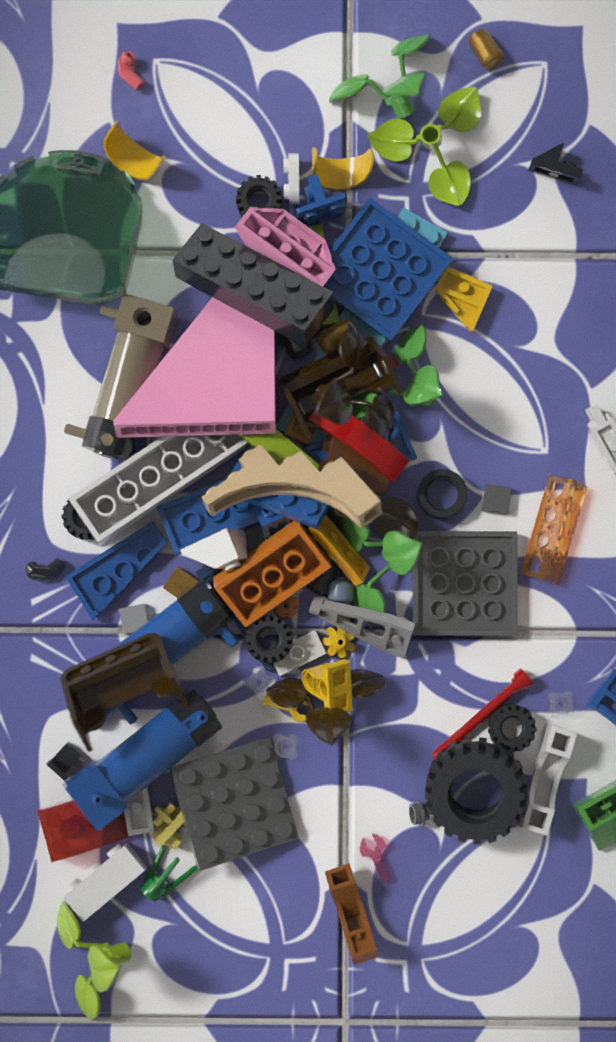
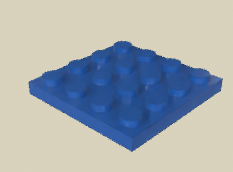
M369 198L329 250L336 270L323 287L333 292V298L336 303L391 342L452 262L453 258L372 198Z

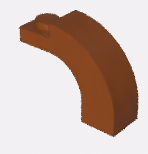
M350 863L325 871L353 965L379 957Z

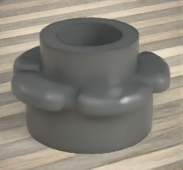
M421 800L409 805V817L413 825L420 824V826H424L425 821L430 818L427 805H423Z

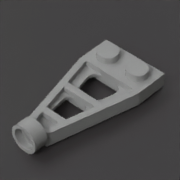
M317 593L309 609V613L319 616V618L381 651L402 659L405 658L416 624L404 617L329 601L325 596ZM339 615L358 619L357 625ZM372 622L384 626V636H378L368 631L363 626L364 623Z

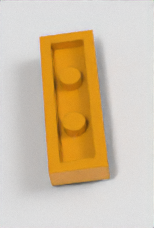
M325 515L318 529L308 527L311 536L325 549L328 556L341 568L344 575L355 586L363 583L370 566L329 517Z

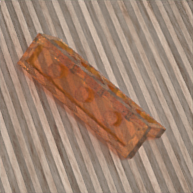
M548 476L520 574L552 584H560L588 486L573 479ZM555 483L564 484L562 493L555 498L553 495ZM554 507L556 511L555 517L548 523L546 520L547 511ZM547 532L549 537L547 544L540 547L538 543L539 538ZM539 557L541 560L539 572L530 571L533 560Z

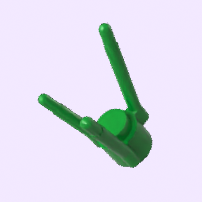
M162 845L148 874L143 878L145 884L142 886L141 891L154 902H157L161 896L166 898L170 891L198 870L195 864L168 885L166 878L180 861L177 857L162 875L156 873L153 876L167 848L166 845Z

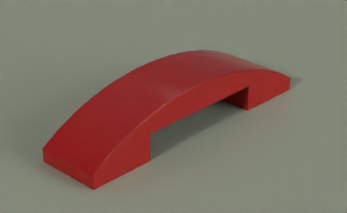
M315 411L308 419L309 422L329 436L331 434L372 464V468L393 483L409 462L395 447L354 416H351L349 422L344 425L334 424L328 419L316 415Z

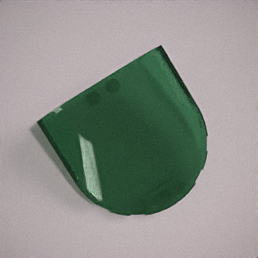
M49 151V156L34 160L33 156L14 165V171L7 176L2 175L0 177V290L103 306L126 295L143 223L141 197L137 193L135 183L124 170L120 172L114 168L110 160L84 151Z

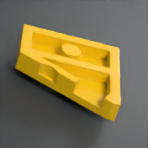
M447 267L439 279L435 292L468 331L473 332L493 286L451 267Z

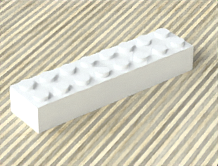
M238 434L162 436L68 499L99 545H102L251 444Z

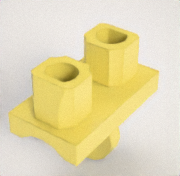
M170 803L165 809L158 805L154 810L159 816L153 821V824L158 827L153 832L156 838L155 842L160 846L165 844L175 850L183 840V837L176 830L181 825L185 826L180 805L175 807Z

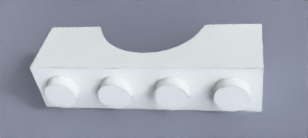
M547 724L527 791L526 809L524 814L520 816L518 825L521 828L548 835L555 812V798L563 770L571 757L577 733Z

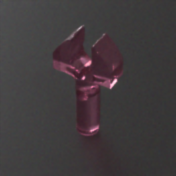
M372 833L376 842L375 851L373 852L372 849L367 847L364 837L361 839L359 850L362 857L368 856L372 858L381 882L386 883L391 880L381 855L383 848H386V844L382 837Z

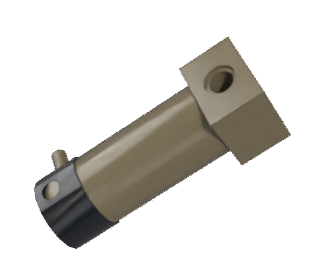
M123 293L119 309L103 305L100 311L101 315L115 319L113 329L117 336L93 414L89 416L86 429L66 424L64 433L82 438L83 443L81 447L91 450L97 455L126 461L133 456L138 437L117 438L114 419L159 365L163 350H169L178 316L174 307ZM151 320L148 325L141 326L143 321Z

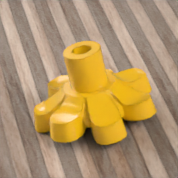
M333 627L327 628L326 633L329 637H324L321 641L322 645L329 646L326 650L327 655L333 656L337 653L338 657L342 659L346 657V650L354 651L355 644L350 642L355 638L353 635L346 633L338 627L337 630Z

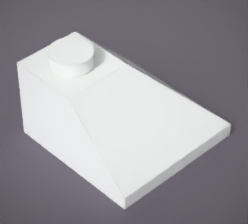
M226 528L181 549V553L213 568L230 571L239 567L240 561L247 558L246 534L244 530Z

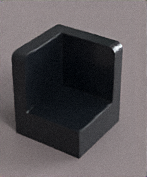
M67 742L46 765L66 782L87 759Z

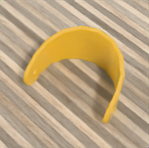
M117 120L104 138L103 147L107 157L115 167L129 177L138 180H148L153 176L166 156H156L141 147L123 131L119 124L120 121Z
M312 148L313 176L318 174L321 186L326 190H349L362 184L371 174L374 162L373 149H368L366 153L357 157L331 159L318 156L317 148Z

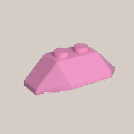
M250 207L235 226L247 247L321 286L325 285L336 270L334 263H332L326 240L284 209H258L257 207Z

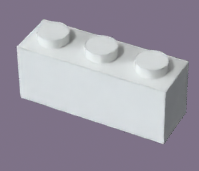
M128 843L123 847L117 844L107 853L109 858L101 864L98 860L86 870L89 874L82 881L77 877L66 887L68 892L63 898L82 922L146 870L147 866Z

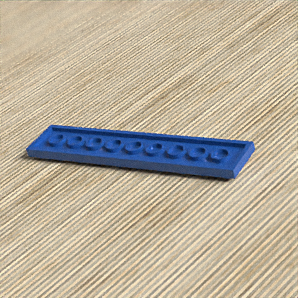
M394 411L395 423L393 433L391 434L392 437L385 440L396 442L395 448L409 462L417 459V455L398 412ZM324 440L301 449L318 465H320L321 461H325L326 451H323ZM224 479L159 505L156 508L175 555L178 556L182 554L181 549L226 528L242 530L260 523L254 511V508L257 506L243 501L226 508L212 517L206 510L202 496L210 488L218 486L227 480Z

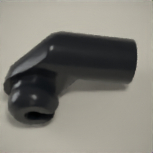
M57 558L48 566L29 562L25 567V571L30 579L47 582L66 567Z

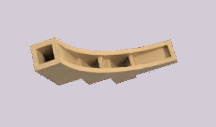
M261 444L245 452L243 457L239 459L242 467L241 470L231 473L227 480L218 486L210 488L202 496L206 510L212 517L232 505L268 495H295L312 498L344 513L360 528H363L382 514L381 501L342 457L336 461L329 462L319 472L301 451L295 455L288 456L281 465H278Z

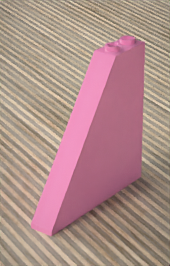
M212 297L114 419L117 438L276 433L275 331Z

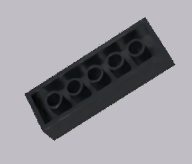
M203 223L199 225L172 260L176 278L304 347L309 344L334 309V298L331 290Z

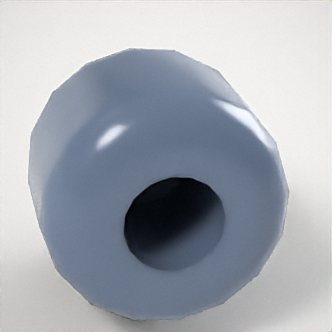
M337 577V581L330 583L328 600L339 603L352 602L354 593L353 583L347 582V578Z

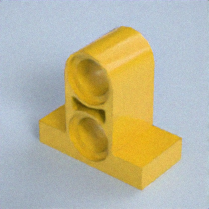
M342 659L303 670L302 682L305 689L323 700L324 708L338 707L347 712L353 711L349 661Z

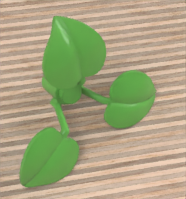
M430 33L407 38L392 48V56L399 55L398 59L402 77L399 81L391 83L382 91L373 80L369 79L368 74L356 75L340 83L330 95L329 102L331 103L334 99L352 96L363 90L366 86H371L385 100L387 106L392 105L397 118H403L412 114L416 108L410 96L420 95L425 74L424 72H415L406 75L404 58L406 54L414 53L422 48L431 37Z
M421 324L405 333L398 341L394 350V358L398 363L403 364L407 361V366L414 373L413 380L410 381L405 392L398 395L395 390L391 389L387 393L404 397L405 402L409 405L422 404L428 407L437 398L442 397L443 392L440 386L438 370L434 366L427 365L417 371L412 363V360L422 355L426 346V330ZM367 390L351 400L372 403L373 398L378 394ZM353 405L352 416L358 420L364 419L369 408Z
M339 516L338 521L342 524V534L357 552L361 551L364 545L366 547L383 546L382 555L389 564L375 575L367 585L361 583L354 587L353 602L356 607L385 613V600L382 594L373 588V584L390 569L399 575L410 572L418 560L423 543L413 540L398 531L388 532L383 541L370 542L367 540L370 535L367 525L360 528L349 517ZM367 622V623H369L370 625H373V626H376V625H377L376 623Z

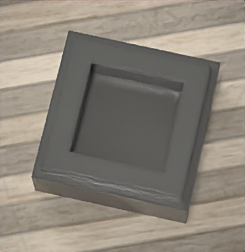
M485 484L482 510L508 513L511 487Z

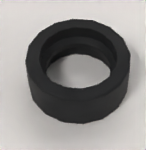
M438 469L430 472L422 479L418 487L417 498L420 507L426 514L434 518L446 519L456 515L463 509L467 501L468 490L465 481L459 474L449 469ZM447 479L456 486L458 492L457 500L450 508L438 509L429 502L427 490L435 480Z

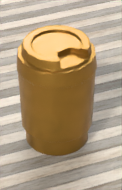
M485 28L479 29L468 38L470 47L484 69L492 70L503 62L504 54Z
M349 319L340 321L318 333L316 337L317 342L326 355L334 354L339 350L341 337L348 328V324H352Z

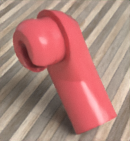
M125 51L119 57V76L137 91L144 84V80L135 73V55L131 51Z

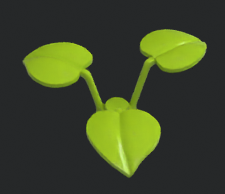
M477 87L463 88L448 95L441 102L438 109L439 118L447 124L442 126L440 124L437 126L427 124L421 129L420 135H417L414 140H412L414 136L412 126L406 120L399 118L384 122L376 130L368 134V139L375 151L383 158L393 162H401L408 159L412 154L411 145H415L419 141H422L427 149H434L442 168H437L430 174L428 181L430 192L439 201L455 206H461L467 199L471 178L467 167L460 161H452L446 166L439 149L442 143L441 131L453 126L458 132H467L476 127L481 117Z
M62 901L57 917V928L61 941L68 949L74 948L75 945L80 948H90L88 962L91 976L88 980L83 974L77 977L75 996L82 1012L92 1021L97 1018L100 1012V998L97 990L99 992L108 990L121 968L120 965L131 961V952L125 942L112 946L108 942L103 944L81 942L79 940L81 930L78 921L65 901Z

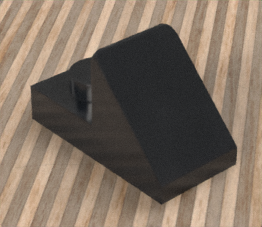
M561 143L533 158L528 171L576 186L581 178L583 169L578 168L577 164L570 161L559 162L564 143Z

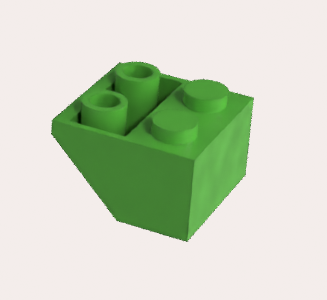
M615 780L572 804L598 851L616 842Z

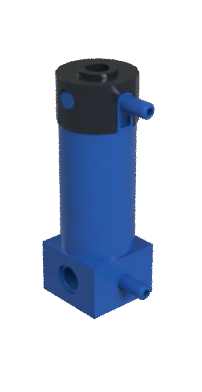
M201 579L177 597L176 601L113 648L145 634L157 633L161 637L169 658L174 665L218 632L230 648L236 646L239 641L227 626L233 622V619L226 611L227 607L212 588L210 589ZM128 701L105 711L107 717L119 710L129 725L138 720L137 716L128 706Z
M192 687L184 693L189 708L184 710L179 698H176L162 712L94 764L91 761L62 784L97 831H100L128 808L126 805L128 801L195 748H199L213 735L223 729L214 710Z

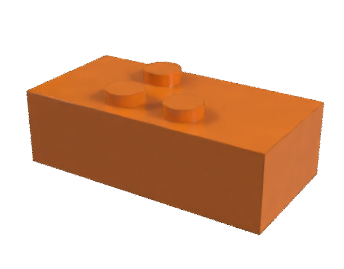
M292 521L247 553V558L240 561L239 567L230 571L223 570L213 577L214 588L242 624L247 627L330 569L331 564L329 557L311 536L304 524Z

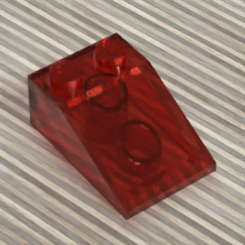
M73 799L46 806L37 811L51 863L131 837L128 836L124 812L100 831H97Z

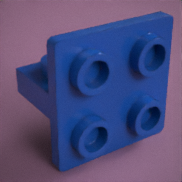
M318 174L308 177V186L304 187L307 205L297 208L296 215L297 219L306 226H314L319 223V219L329 217V219L340 217L344 214L343 211L347 209L348 197L346 192L326 198Z

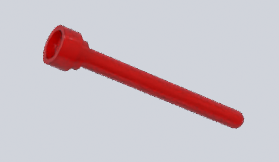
M521 668L517 670L511 679L512 683L435 749L432 757L436 760L437 754L442 749L447 750L450 743L462 741L463 738L470 734L517 691L528 690L534 684L530 677Z

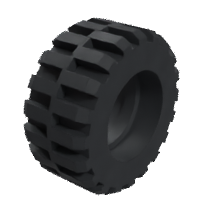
M471 737L463 738V743L460 744L454 741L449 744L447 750L442 749L437 754V759L433 760L430 765L425 788L428 812L434 816L433 822L437 827L443 826L444 833L449 837H452L453 834L457 835L459 842L466 843V839L473 840V845H481V840L488 839L489 843L495 842L498 835L501 834L502 837L510 834V828L517 827L520 822V816L525 812L527 781L526 775L523 773V766L519 760H515L514 753L509 748L504 750L502 744L495 740L493 744L488 743L487 738L479 737V741H472ZM469 770L488 772L500 782L501 797L490 808L484 810L467 809L458 804L452 796L451 785L453 780L459 774Z

